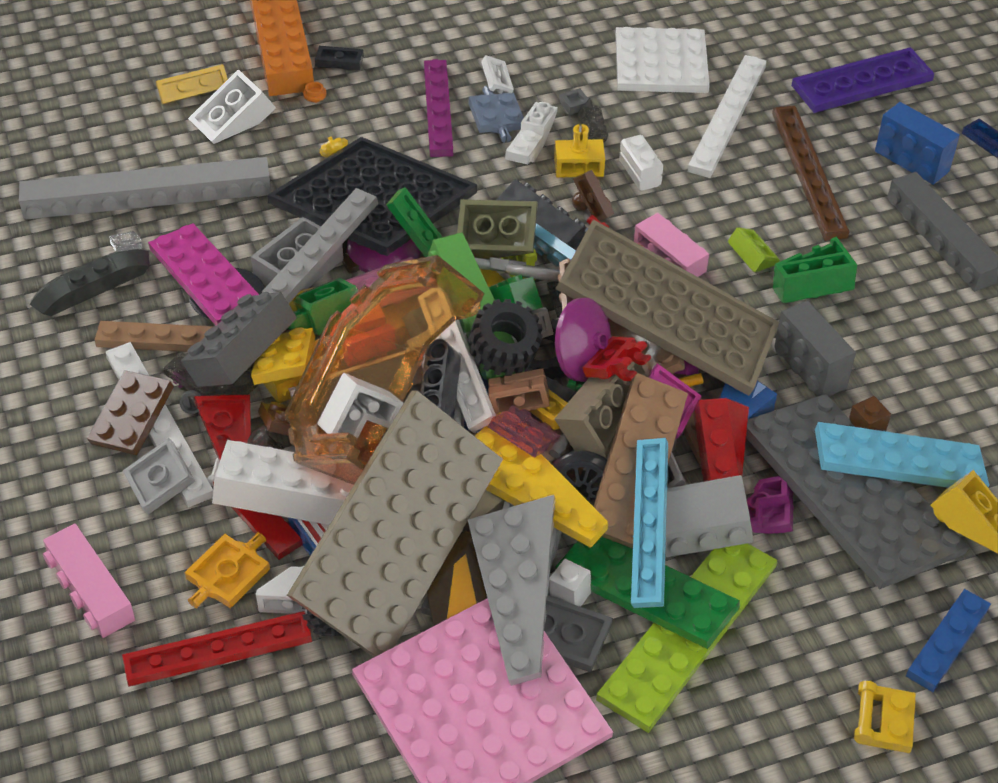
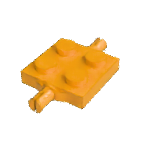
M257 532L247 543H244L224 534L185 571L186 579L199 588L188 599L190 605L197 609L202 602L211 597L231 609L270 570L269 562L256 553V550L266 542L265 537Z

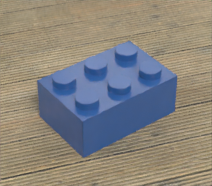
M899 102L883 114L875 152L911 173L917 172L925 181L934 185L950 172L960 134Z

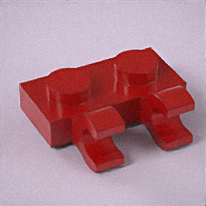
M612 336L608 340L607 347L599 349L582 367L585 376L609 379L615 374L623 381H631L637 372L630 371L627 367L632 362L638 365H645L651 359V355L641 353L647 347V343L643 341L636 342L635 338Z

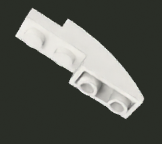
M535 102L522 120L520 132L507 148L505 159L527 165L529 162H535L549 135L558 107L551 106L547 102Z

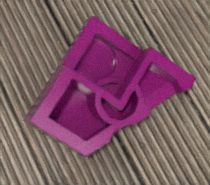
M780 476L759 480L754 488V494L746 500L752 532L764 534L792 532V489Z

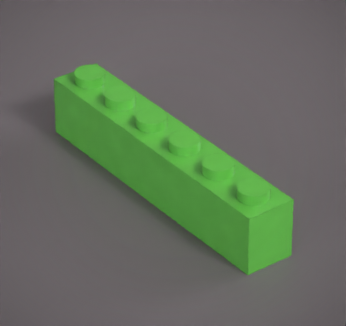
M463 232L434 239L428 252V260L438 273L439 284L441 283L446 287L463 333H466L469 339V334L478 311L482 310L483 306L487 303L492 305L494 298ZM506 332L493 333L502 342L515 343L512 336ZM480 364V373L483 379H487L488 383L489 379L506 376L504 372H501L500 376L495 375V371L491 369L487 372L483 369L484 365Z

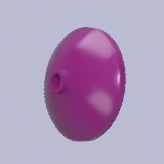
M349 239L347 241L349 257L359 265V270L365 273L409 257L418 262L422 254L412 239L388 256L381 255Z
M576 298L565 306L559 317L555 334V348L559 365L568 378L577 382H586L589 377L585 376L582 367L599 349H605L608 345V340L611 338L610 325L605 312L596 301L590 298Z

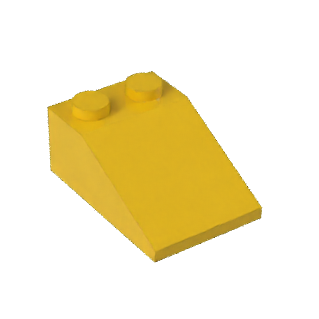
M972 470L948 487L931 504V507L937 519L945 523L948 528L998 553V499L977 473Z

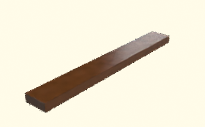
M796 105L774 107L772 115L824 241H828L836 236L838 239H847L850 233Z

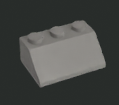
M742 475L667 488L666 557L753 542Z

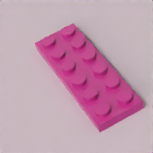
M194 223L183 226L166 235H161L157 239L148 242L150 251L216 326L222 321L221 317L226 312L233 310L238 305L237 301L247 294L252 296L259 295Z

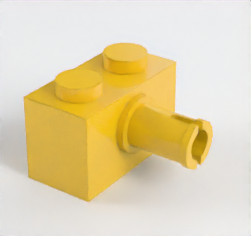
M577 124L573 128V140H555L554 161L556 178L577 177L589 170H592L597 177H604L605 152L603 139L588 140V126L582 124L581 132H579L580 126Z

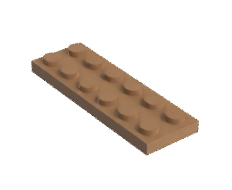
M639 373L631 380L593 506L608 521V530L602 537L633 548L637 440L666 438L668 441L669 462L688 395L687 392Z

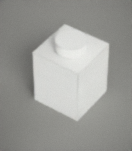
M564 559L549 578L550 596L581 607L591 594L590 570Z

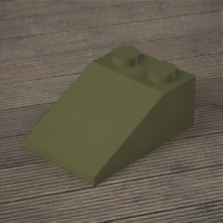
M461 199L457 233L463 232L474 258L490 259V257L501 258L533 253L538 202Z

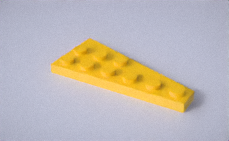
M499 412L496 415L497 420L483 427L475 435L477 439L503 459L486 490L514 506L554 495L556 500L553 514L554 528L591 548L608 530V521Z

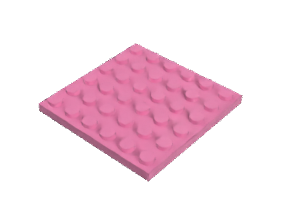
M488 598L352 669V675L418 783H532L608 740L613 735L612 729L545 631L543 636L544 649L541 677L510 685Z

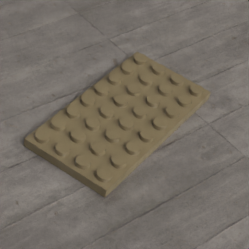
M594 219L556 287V290L573 299L590 298L596 301L605 312L607 318L748 396L755 388L779 324L777 320Z
M417 390L411 391L286 596L373 657L395 647L503 459Z

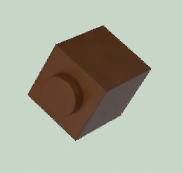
M872 396L853 405L849 419L854 427L886 432L891 413L875 396Z

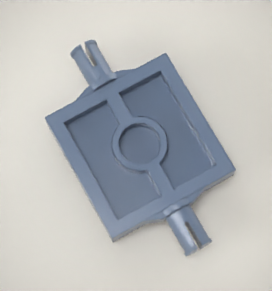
M486 85L482 89L484 95L469 96L468 104L479 133H499L502 142L505 143V140L509 142L511 140L509 132L521 130V122L524 119L514 93L494 94L493 91H490L489 86L487 87Z

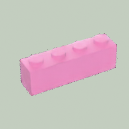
M76 524L43 539L46 548L43 557L50 569L54 567L57 569L56 576L63 589L69 587L72 592L69 595L77 609L83 608L85 614H83L84 619L91 630L97 629L102 638L135 621L130 601Z

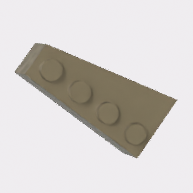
M632 362L627 367L628 370L636 371L646 377L649 374L646 365H638ZM615 374L609 379L589 377L555 417V421L575 451H590L607 458L631 381H623Z

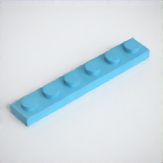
M666 438L637 440L631 604L634 608L664 606L668 441Z

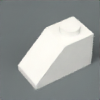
M304 566L289 567L260 587L256 592L258 611L288 614L305 611V614H307L306 609L302 610L301 605L286 596Z

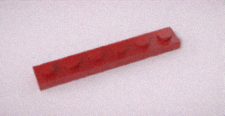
M305 611L122 654L128 687L311 643L310 629L306 626L308 621L304 620L302 616L305 614Z

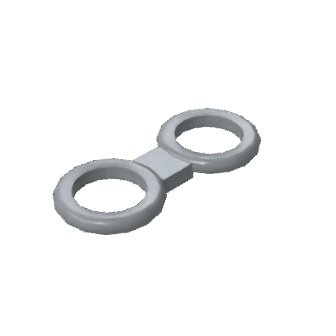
M490 257V259L475 258L480 269L505 271L510 275L518 276L522 274L526 278L533 276L534 279L559 282L558 274H560V270L526 265L527 262L493 257Z

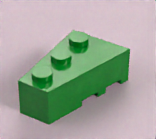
M836 236L830 239V244L823 247L816 245L812 247V252L803 256L801 253H798L775 263L773 290L782 303H791L798 300L854 290L857 263Z

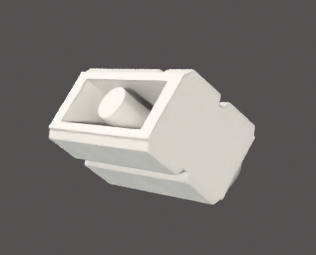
M643 135L623 139L620 145L619 161L638 189L643 191L661 185L663 164L657 158V155Z

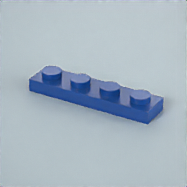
M964 589L908 669L906 677L934 692L989 611L991 603Z

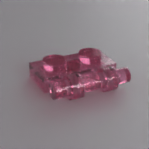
M514 405L509 408L508 412L504 411L493 417L488 428L534 458L547 451L550 443L554 445L560 437L559 434L552 430V426L546 422L540 423L531 417L530 412L525 409L520 410Z

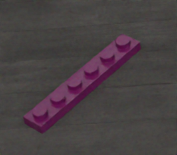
M438 59L424 60L430 157L453 156L447 61Z

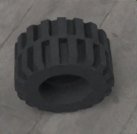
M499 299L494 300L492 305L487 303L476 315L469 334L468 346H471L469 350L471 356H476L474 361L478 365L482 363L484 365L483 369L487 372L491 369L495 371V375L500 376L501 372H504L506 376H512L513 371L517 374L521 373L524 368L527 369L535 358L543 334H541L543 330L542 324H538L539 318L536 314H531L532 309L528 306L526 308L522 307V303L516 301L515 304L511 303V299H505L504 302H500ZM506 332L512 335L517 340V343L502 342L493 333Z

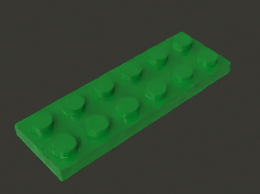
M602 536L591 548L577 541L555 566V569H557L562 561L567 559L590 570L591 592L706 649L711 646L740 608V600L665 565L664 606L634 608L631 604L633 549Z

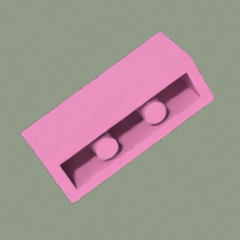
M659 213L635 225V243L642 245L644 248L697 277L707 272L709 253Z

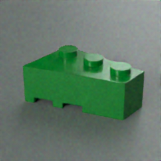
M521 274L489 287L494 300L499 299L500 302H504L505 299H511V303L515 304L516 301L522 303V307L526 308L528 306L532 311L542 308L533 276L523 279Z

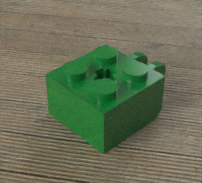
M337 278L298 294L294 300L297 311H294L297 319L287 329L293 330L299 327L304 329L313 328L315 334L326 336L335 332V328L342 325L345 326L344 320L348 319L347 307L362 303L357 286L342 278Z

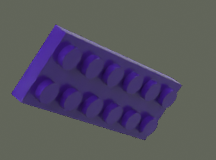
M909 47L792 79L791 86L813 113L933 81L935 73Z

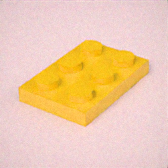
M299 327L290 332L282 333L255 360L251 374L254 385L308 375L315 341L313 328L304 329Z

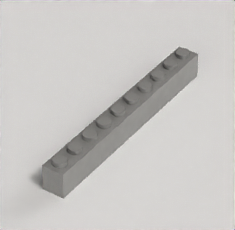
M267 157L19 181V203L24 220L261 196L271 193Z

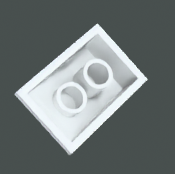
M237 70L188 119L215 144L260 124L276 107L258 87Z

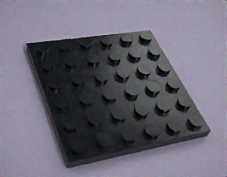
M360 137L269 193L268 204L299 218L304 217L322 226L356 188L377 197V206L347 239L374 250L381 255L388 256L411 240L410 236L386 206L399 189L406 187L434 224L458 207L461 199L468 200L477 193V184Z

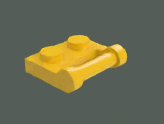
M872 681L860 682L858 687V694L861 696L859 725L855 729L854 740L862 745L910 754L913 747L916 693L877 686ZM873 700L882 701L879 732H874L871 729Z

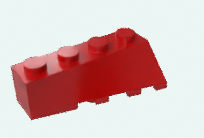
M728 398L698 400L693 415L704 482L743 474L749 413L748 406Z

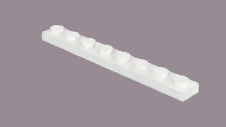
M744 56L688 164L687 172L711 178L765 70L766 60L754 56Z
M131 342L105 351L107 360L118 380L124 370L149 376ZM164 405L149 433V437L155 447L168 438L177 447L195 480L194 483L180 492L189 508L213 498V489L167 406Z

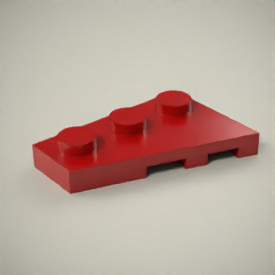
M250 395L194 396L195 404L219 462L227 440L251 444Z

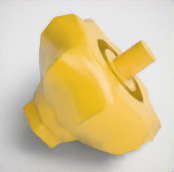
M332 136L328 137V142L321 145L320 154L328 158L347 146L348 140L339 137L333 140Z

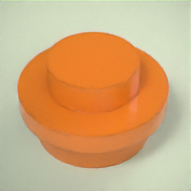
M310 82L306 84L303 96L307 101L317 103L326 97V89L320 82Z

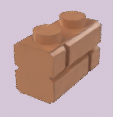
M544 369L512 374V376H504L503 378L489 379V399L495 414L497 415L501 412L505 416L550 406L549 388Z

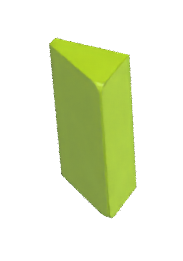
M737 227L728 240L730 246L753 272L762 271L780 262L777 255L752 229Z

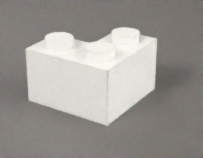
M343 372L317 424L329 436L355 445L367 420L389 428L404 403L391 392Z

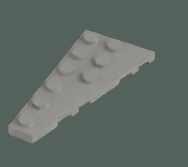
M554 495L468 519L511 686L540 678L542 674L543 636L547 612L546 599L549 588L551 538L556 502Z

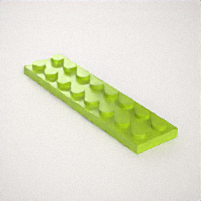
M748 543L713 549L691 577L740 600V608L708 649L653 623L599 690L596 701L649 733L776 568L778 560Z

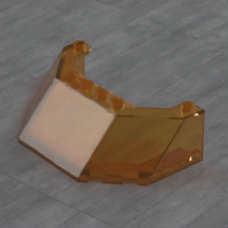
M438 255L384 265L377 272L379 278L369 287L364 284L350 298L351 304L342 313L337 310L329 318L285 411V418L291 425L288 429L290 443L295 446V452L292 454L294 462L354 485L388 428L367 420L357 439L349 432L327 434L317 424L343 372L385 389L403 402L407 392L413 385V378L418 367L423 362V356L428 345L455 320L466 319L477 314L485 293Z

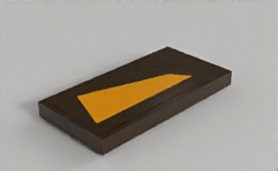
M471 531L460 533L427 590L433 626L487 599Z

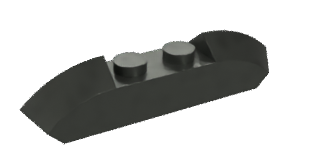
M132 249L113 252L60 275L45 284L34 295L29 305L44 315L53 316L145 274L149 268V251Z

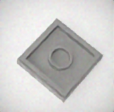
M170 438L123 470L142 509L147 514H150L195 482L177 447Z

